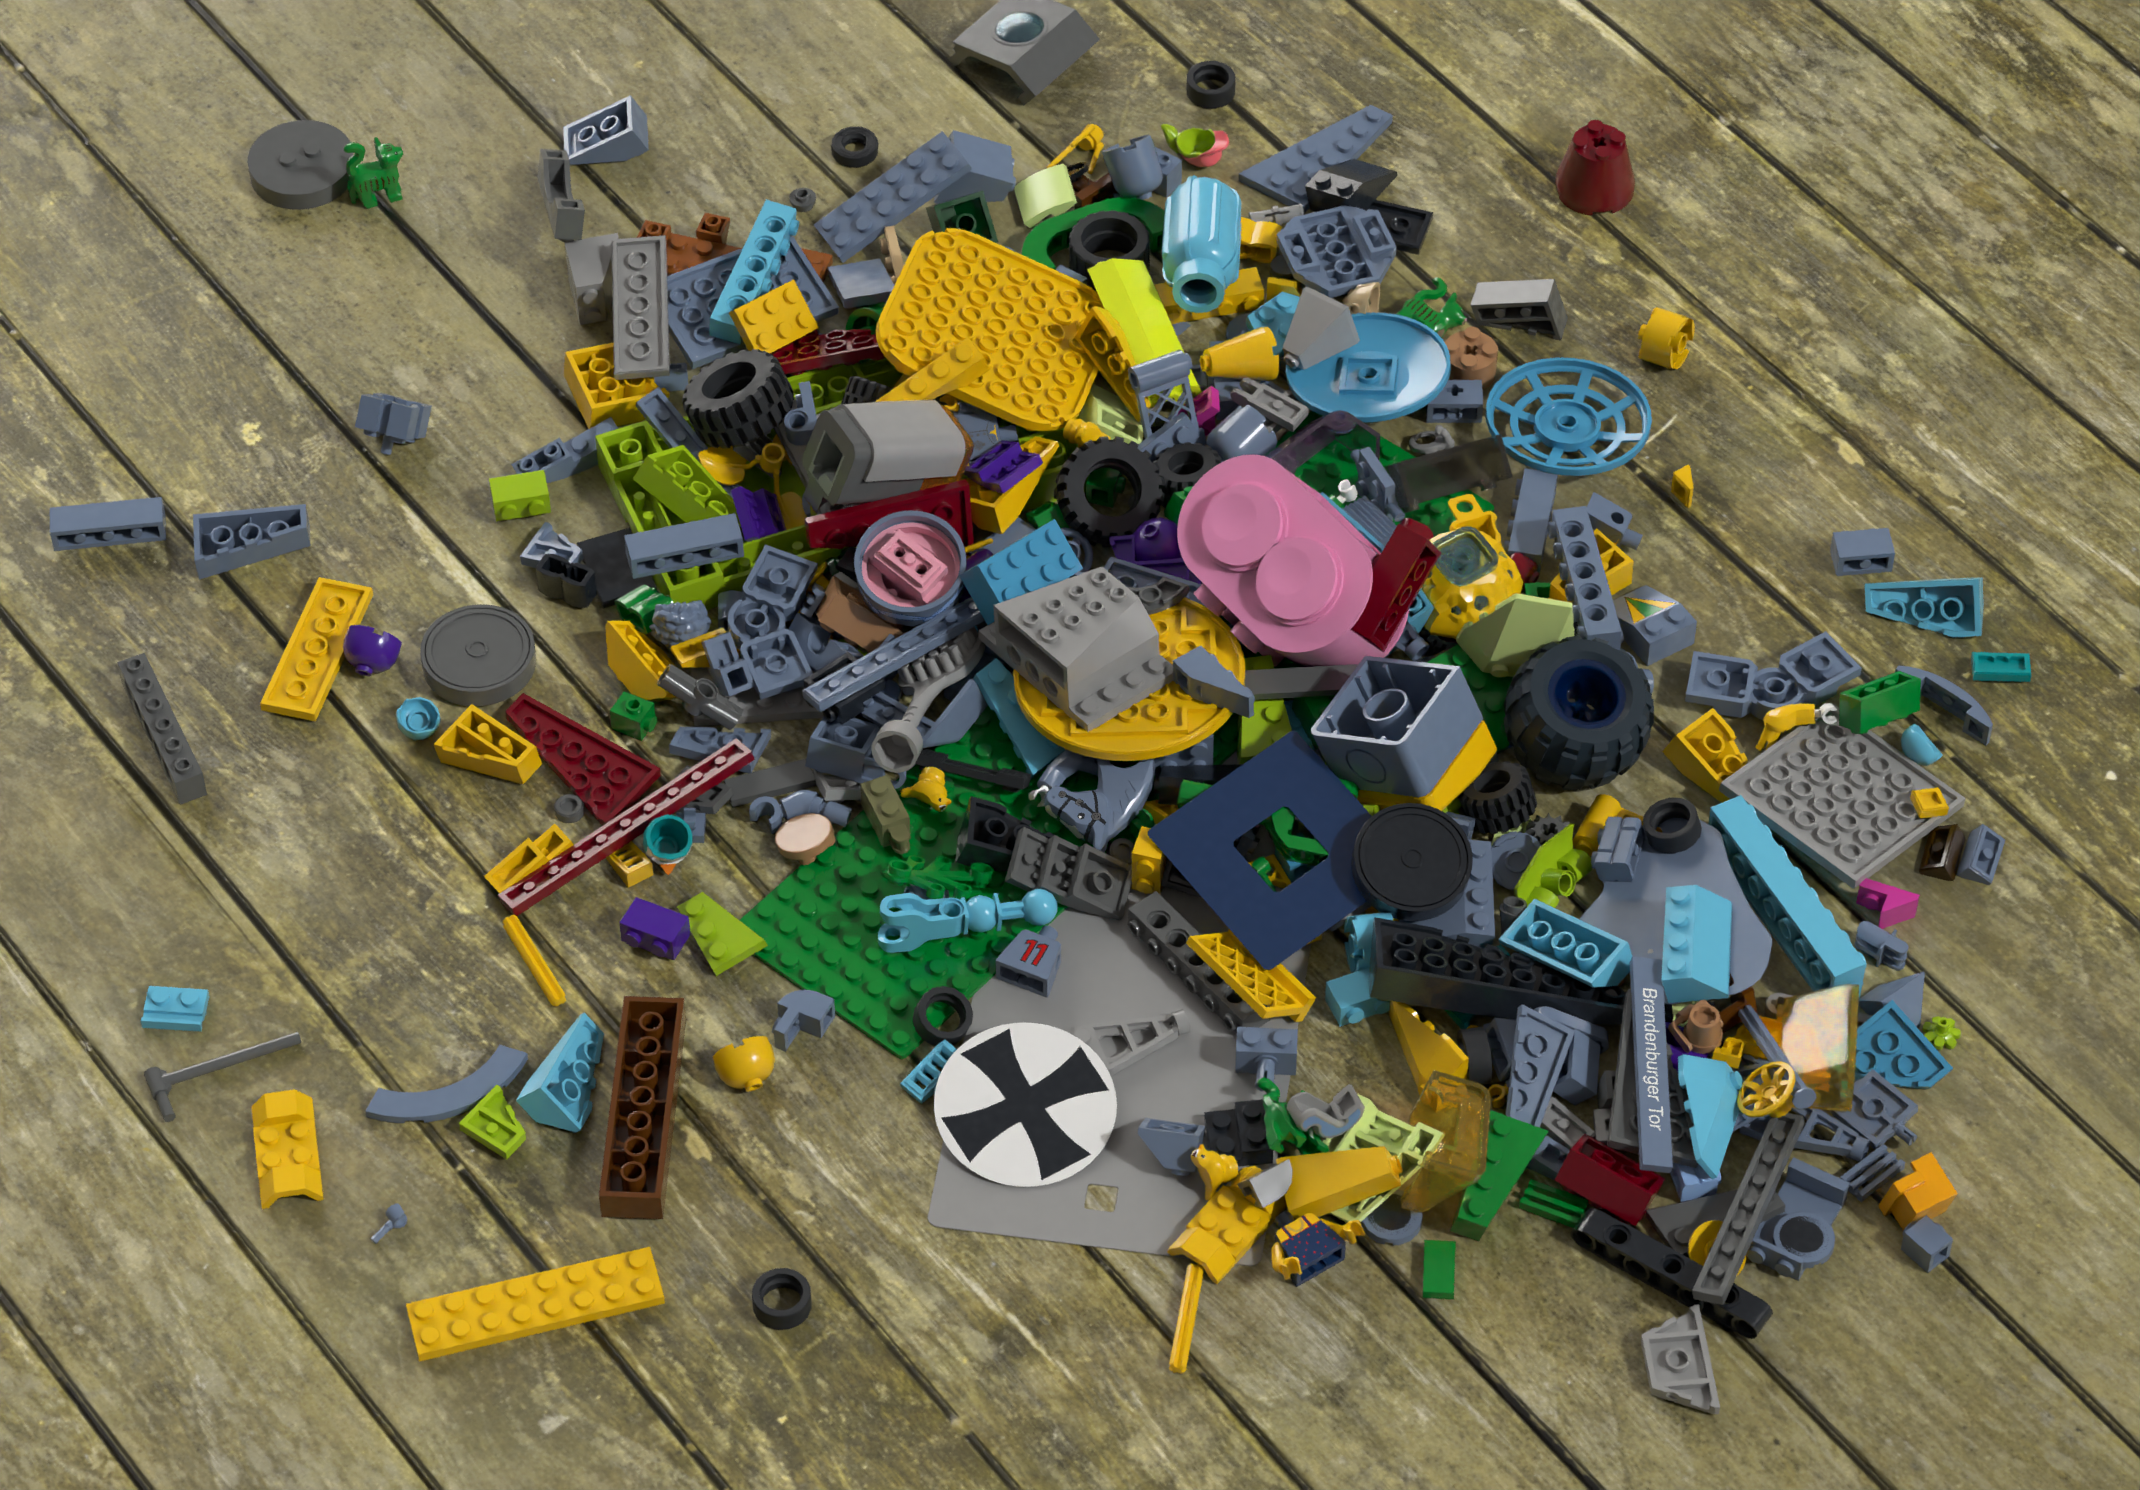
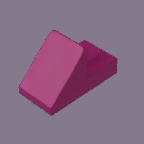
M1212 386L1193 398L1198 427L1204 429L1205 435H1209L1215 428V415L1220 411L1219 391ZM1183 408L1177 414L1179 415L1181 412H1184L1188 416L1187 411Z
M1866 878L1859 885L1856 904L1871 910L1880 911L1878 927L1883 929L1914 918L1920 895Z

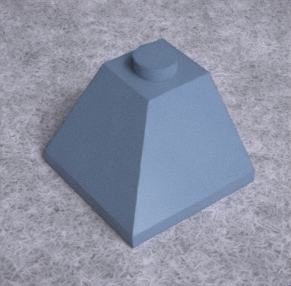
M1145 1118L1138 1127V1135L1164 1168L1172 1169L1171 1173L1188 1176L1190 1172L1197 1170V1167L1191 1160V1154L1200 1144H1203L1206 1126Z

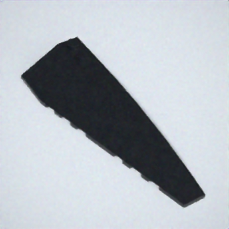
M1374 917L1369 969V995L1372 998L1380 1001L1406 1003L1410 1006H1425L1507 1019H1516L1517 1009L1522 1004L1533 1010L1546 1006L1592 1024H1622L1624 1001L1627 992H1624L1619 986L1591 987L1528 956L1514 952L1510 957L1504 955L1498 949L1499 947L1487 944L1485 948L1468 944L1470 939L1457 935L1456 940L1442 936L1443 930L1434 927ZM1664 1003L1665 1022L1671 1023L1674 1018L1672 1004Z

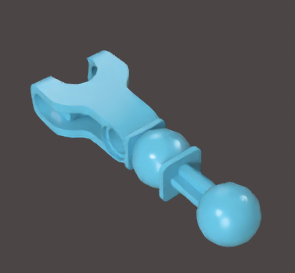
M1038 888L1028 891L1022 901L1006 903L999 902L997 893H993V899L977 895L971 897L967 902L965 897H961L960 900L957 898L925 900L912 893L889 895L883 898L880 904V915L885 924L879 929L878 944L886 952H906L920 947L928 940L954 937L960 933L968 934V928L974 932L983 933L995 926L996 931H1001L1002 920L1024 918L1025 921L1032 925L1042 926L1053 920L1058 911V905L1052 893ZM896 907L901 911L892 912L889 908ZM900 935L897 940L887 939L888 936Z

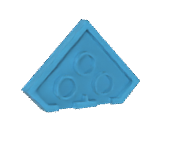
M1893 1000L1823 1057L1826 1064L1835 1074L1841 1073L1851 1083L1862 1079L1873 1069L1894 1087L1929 1090L1953 1069Z

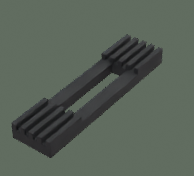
M924 748L915 763L920 765V770H923L925 767H936L942 771L1003 785V790L1016 793L1020 789L1023 790L1028 787L1031 779V774L1007 768L997 771L948 759V754Z

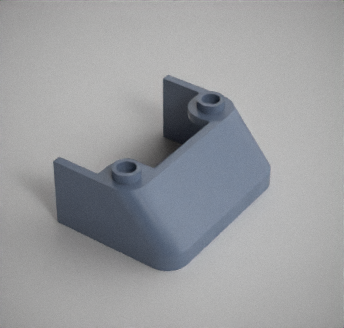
M889 634L879 648L896 638ZM898 670L883 677L885 689L863 702L864 711L858 715L879 727L892 720H902L908 707L899 702L902 690L892 680L898 673ZM970 679L936 722L923 716L917 727L923 739V748L953 744L959 741L985 710L988 704L974 680Z

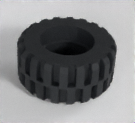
M746 349L740 350L739 353L734 354L732 352L726 354V357L717 358L709 366H704L700 369V373L694 375L690 379V384L686 385L682 404L697 436L703 443L715 448L728 449L731 446L740 447L744 443L757 441V438L762 435L766 436L771 433V429L778 427L782 423V419L790 411V408H792L794 392L776 357L759 349H753L752 351Z
M1108 436L1099 437L1097 441L1089 440L1085 442L1080 448L1075 449L1061 467L1055 481L1057 486L1054 489V499H1057L1064 520L1068 526L1087 538L1093 546L1100 543L1102 547L1111 548V536L1133 535L1137 527L1143 522L1157 518L1161 510L1160 505L1164 501V493L1162 492L1164 480L1163 477L1158 475L1160 468L1157 462L1152 463L1150 461L1151 454L1147 450L1142 452L1137 449L1138 443L1131 441L1129 444L1123 442V437L1115 436L1113 440H1109ZM1098 468H1111L1127 477L1133 487L1134 501L1126 513L1120 516H1106L1091 507L1084 494V483L1091 472Z

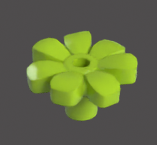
M1936 1016L1932 1018V1022L1926 1021L1922 1027L1925 1033L1924 1036L1931 1044L1934 1042V1047L1939 1050L1943 1049L1944 1044L1950 1050L1955 1048L1957 1044L1955 1039L1961 1037L1960 1029L1954 1028L1955 1021L1951 1018L1947 1019Z

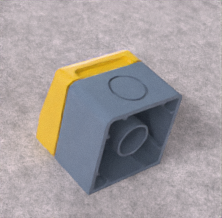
M1365 656L1311 728V733L1329 769L1338 779L1348 780L1358 785L1359 794L1357 800L1361 804L1379 805L1381 810L1402 803H1418L1443 811L1482 773L1497 751V747L1483 720V716L1460 666Z

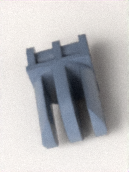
M1863 921L1859 924L1855 948L1876 959V967L1881 963L1896 971L1903 970L1905 967L1908 944L1896 937L1897 930L1890 934L1869 921Z

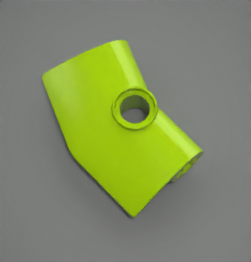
M1569 824L1537 850L1514 888L1515 897L1524 899L1527 902V907L1536 899L1556 908L1559 903L1558 896H1570L1575 889L1576 883L1593 870L1591 857L1583 850L1573 849L1574 824Z

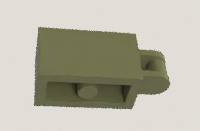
M888 775L861 783V806L883 848L891 845L895 853H907L910 849V817Z

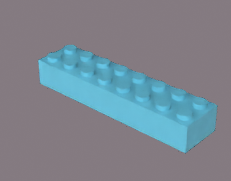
M1742 795L1711 807L1708 824L1721 833L1729 864L1746 900L1821 1003L1841 1008L1860 999L1865 968L1867 966L1863 954L1856 951L1850 942L1848 934L1836 924L1832 912L1824 908L1819 901L1817 892L1804 881L1800 869L1796 866L1794 867L1790 862L1785 849L1779 846L1773 839L1769 827L1763 825L1757 817L1754 807L1748 804Z

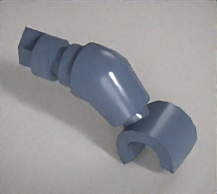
M798 790L780 799V804L776 799L768 796L755 799L750 805L749 815L750 821H758L764 815L772 816L769 819V827L771 833L774 834L782 825V818L785 817L786 820H789L795 816L808 813L823 815L832 824L836 823L846 827L852 808L834 801L826 803L825 799L819 797L817 792Z

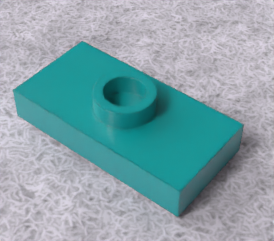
M1972 652L1973 680L2031 681L2029 653Z

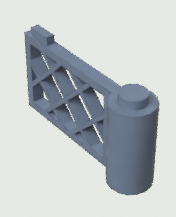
M1180 349L1128 368V377L1136 394L1144 437L1147 439L1153 434L1151 425L1156 417L1165 421V425L1175 418L1180 409L1183 408L1187 411L1188 418L1204 444H1206L1204 429L1198 427L1188 378L1190 369H1192V361L1188 353H1184ZM1182 384L1183 392L1178 401L1168 397L1173 387ZM1153 394L1160 396L1153 410L1146 407L1145 397ZM1166 400L1175 404L1168 418L1158 414Z

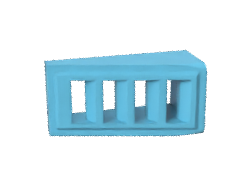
M944 1039L900 1083L901 1087L922 1104L935 1093L936 1084L941 1073L936 1066L938 1065L943 1069L946 1062L957 1049ZM926 1074H930L934 1079H929ZM918 1080L926 1086L924 1089L916 1084Z

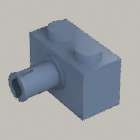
M1237 1027L1235 1073H1255V1087L1262 1092L1263 1090L1257 1085L1258 1079L1267 1078L1274 1082L1275 1074L1296 1075L1298 1029Z

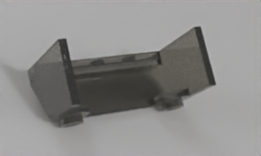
M1501 434L1383 466L1395 483V498L1400 509H1403L1404 513L1420 509L1419 503L1478 486H1480L1481 491L1497 487V481L1513 477Z

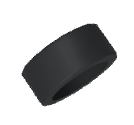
M1218 61L1197 63L1187 73V96L1189 100L1195 105L1206 109H1217L1226 106L1235 96L1236 80L1234 71L1225 63ZM1205 80H1217L1225 84V86L1215 90H1207L1199 87L1197 84Z
M1669 797L1659 800L1649 807L1644 814L1642 822L1649 845L1662 853L1675 854L1687 850L1697 842L1702 830L1696 807L1690 801L1683 798ZM1684 818L1689 820L1685 827L1673 833L1655 831L1661 823L1668 819Z
M945 986L932 988L926 992L914 1009L913 1014L916 1032L922 1040L933 1046H937L944 1039L951 1045H955L965 1036L973 1020V1010L965 995L954 988ZM933 1002H943L952 1006L960 1018L958 1027L951 1032L940 1031L933 1027L926 1016V1010Z
M1476 1027L1459 1030L1457 1033V1046L1469 1058L1466 1086L1490 1084L1492 1081V1060L1485 1029Z
M775 1268L763 1273L756 1280L752 1288L753 1312L758 1321L772 1329L786 1330L800 1325L808 1318L812 1309L811 1288L806 1277L798 1271L789 1268ZM777 1288L793 1289L800 1294V1301L794 1307L787 1310L769 1308L764 1304L763 1298L768 1292Z

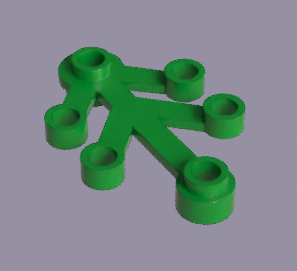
M910 855L907 861H890L889 865L884 869V876L894 885L901 886L910 883L927 890L926 896L930 899L943 898L946 887L954 891V898L960 900L961 897H965V901H968L971 898L972 887L953 880L970 881L971 885L975 887L985 888L992 881L994 869L984 863H972L969 872L950 871L952 860L944 856L935 857L934 862L924 868V858Z

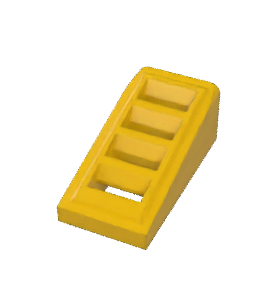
M632 841L606 857V860L628 888L654 875L652 862ZM625 850L628 851V852H626V853H624V854H622V855H620V856H618V857L616 856L617 854H619V853H621V852H623V851H625ZM632 856L631 859H629V860H627V861H625V862H622L623 860H625V859H627V858H629V857ZM634 863H637L636 865H634V866L628 868V866H630V865H632V864H634Z

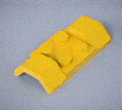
M295 1089L262 1095L251 1106L262 1209H268L278 1198L301 1194L316 1201L324 1200L312 1097Z
M1255 1165L1242 1168L1238 1172L1237 1178L1231 1180L1226 1186L1223 1185L1186 1225V1230L1169 1247L1167 1253L1171 1256L1180 1254L1187 1256L1201 1265L1211 1281L1218 1285L1273 1224L1275 1218L1287 1208L1285 1195L1263 1208L1256 1207V1200L1251 1194L1245 1197L1237 1183L1263 1170Z

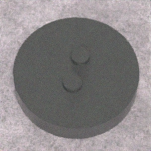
M298 120L277 125L258 137L250 148L247 162L252 187L263 200L285 209H311L330 203L348 189L349 177L346 171V164L354 153H345L344 146L351 142L341 130L320 121Z
M469 605L444 614L428 628L420 647L423 674L429 687L443 699L459 705L470 706L473 704L474 706H486L507 700L527 685L536 668L535 641L530 627L516 613L495 605Z

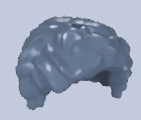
M701 600L689 603L676 602L668 605L656 604L654 617L652 618L654 624L649 627L652 630L651 635L658 642L664 644L666 648H671V646L706 634L711 620Z

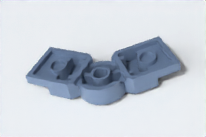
M768 545L764 546L742 586V599L736 601L728 613V632L731 633L735 647L740 650V659H746L760 700L804 686L803 680L813 674L794 632L785 629V622L793 620L797 612H799L806 599V590L818 570V565L813 561Z
M1826 631L1782 654L1779 668H1764L1757 671L1758 667L1749 659L1694 651L1685 702L1714 706L1713 708L1720 715L1742 718L1752 713L1758 719L1763 720L1768 711L1778 707L1801 703L1815 704L1816 706L1837 695L1839 686L1860 676L1862 668Z

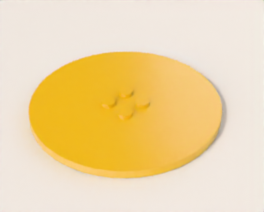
M1184 597L1175 606L1149 615L1159 633V654L1173 665V660L1202 646L1209 654H1214L1219 663L1226 670L1232 671L1236 679L1245 686V660L1241 645L1230 631L1231 628L1208 608ZM1016 670L1013 671L1016 699L1022 713L1030 724L1055 744L1069 751L1097 759L1136 761L1177 753L1212 735L1233 713L1227 708L1217 707L1216 704H1208L1191 698L1189 694H1186L1180 688L1179 684L1172 681L1153 694L1150 693L1148 697L1138 703H1134L1125 711L1118 713L1117 716L1087 732Z

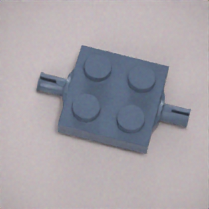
M1371 448L1354 450L1350 457L1355 462L1358 471V481L1355 483L1359 496L1363 497L1365 495L1392 522L1393 518L1396 522L1404 519L1405 513L1400 509L1395 498V483Z
M1872 1069L1862 1079L1851 1083L1841 1073H1837L1833 1077L1832 1084L1836 1085L1844 1093L1841 1099L1831 1107V1114L1841 1123L1857 1132L1859 1136L1869 1139L1870 1146L1874 1150L1895 1135L1900 1137L1909 1146L1912 1145V1142L1916 1141L1917 1135L1910 1131L1905 1124L1918 1112V1105L1875 1070Z

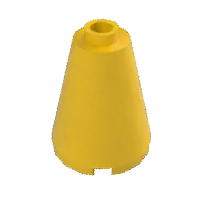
M1259 327L1205 349L1203 355L1200 356L1202 371L1206 372L1210 377L1234 379L1248 377L1251 380L1259 381L1276 379L1279 372V355H1273L1272 347L1277 346L1273 332L1269 327Z

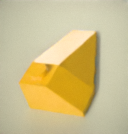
M1094 306L1076 333L1075 339L1137 422H1139L1141 418L1136 394L1128 377V368L1135 366L1136 363L1125 333L1119 322L1113 318L1108 310ZM1147 396L1145 397L1146 407L1149 409L1151 407V404Z
M1035 436L1020 445L1023 452L1039 454L1043 464L1004 494L984 488L969 478L966 479L970 488L972 522L980 529L1003 534L1019 517L1058 449V441Z
M1714 708L1679 732L1662 751L1684 776L1721 803L1730 800L1719 791L1721 782L1748 762L1745 753H1740L1734 741L1737 737L1732 728Z
M1390 1001L1389 1016L1422 1100L1429 1102L1435 1110H1438L1465 1095L1469 1058L1448 1035L1444 1033L1439 1036L1433 1031L1435 1030L1434 1025L1427 1020L1422 1023L1417 1012L1408 1004Z

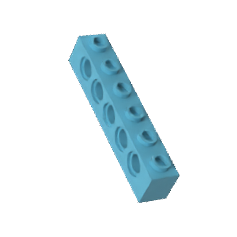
M770 200L765 201L711 314L709 335L741 344L743 339L729 312L770 291L772 275L776 276L781 266L780 258L782 255H787L790 247L789 239L791 236L796 235L799 228V221L796 220V208Z

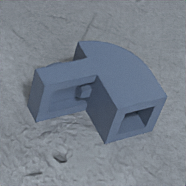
M730 632L701 642L710 668H708L709 673L723 696L730 697L755 687L746 659L739 658Z
M798 990L784 996L777 1003L778 1018L772 1028L775 1048L786 1052L800 1030L822 1038L835 1018L834 998L812 990Z

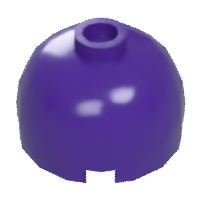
M1152 518L1138 526L1133 534L1135 535L1136 561L1182 558L1177 538L1178 526L1173 521L1164 518Z
M351 625L344 637L343 650L348 663L356 668L355 672L363 676H372V673H382L389 670L397 661L402 642L385 631L381 636L373 633L375 629L373 627Z

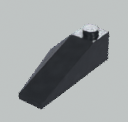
M971 796L957 839L955 863L970 867L972 863H984L990 865L994 871H1008L1018 830L1026 827L1048 839L1053 837L1054 834L1050 832L1042 833L1030 826L1031 821L1024 817L1022 820H1019L1007 813L1008 808L999 803Z

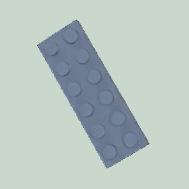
M941 131L816 222L814 227L841 262L844 263L884 234L885 227L895 226L972 170V168L944 132Z

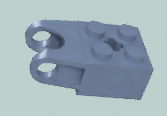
M823 717L810 737L805 767L815 769L819 773L832 774L858 783H864L885 776V769L876 763L872 755V743L881 727L857 718H852L841 725L836 720L829 722ZM906 771L898 773L899 780H891L895 789L904 784Z

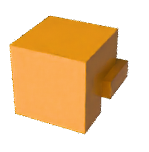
M1932 1152L1912 1161L1909 1165L1914 1172L1894 1182L1878 1205L1884 1216L1890 1213L1894 1215L1903 1231L1908 1224L1914 1221L1917 1223L1924 1216L1932 1219L1945 1213L1958 1194Z

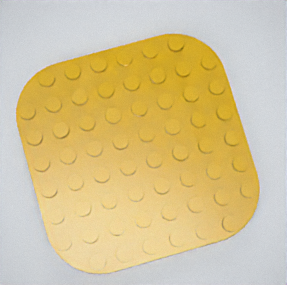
M946 228L945 232L934 233L932 230L923 234L913 245L878 319L876 339L880 350L895 369L911 377L969 337L984 357L989 371L969 385L947 392V394L1023 427L1028 431H1053L1064 428L1070 418L1077 419L1099 371L1075 339V335L1092 307L1098 306L1103 309L1104 307L1098 293L1086 284L980 235L966 230Z

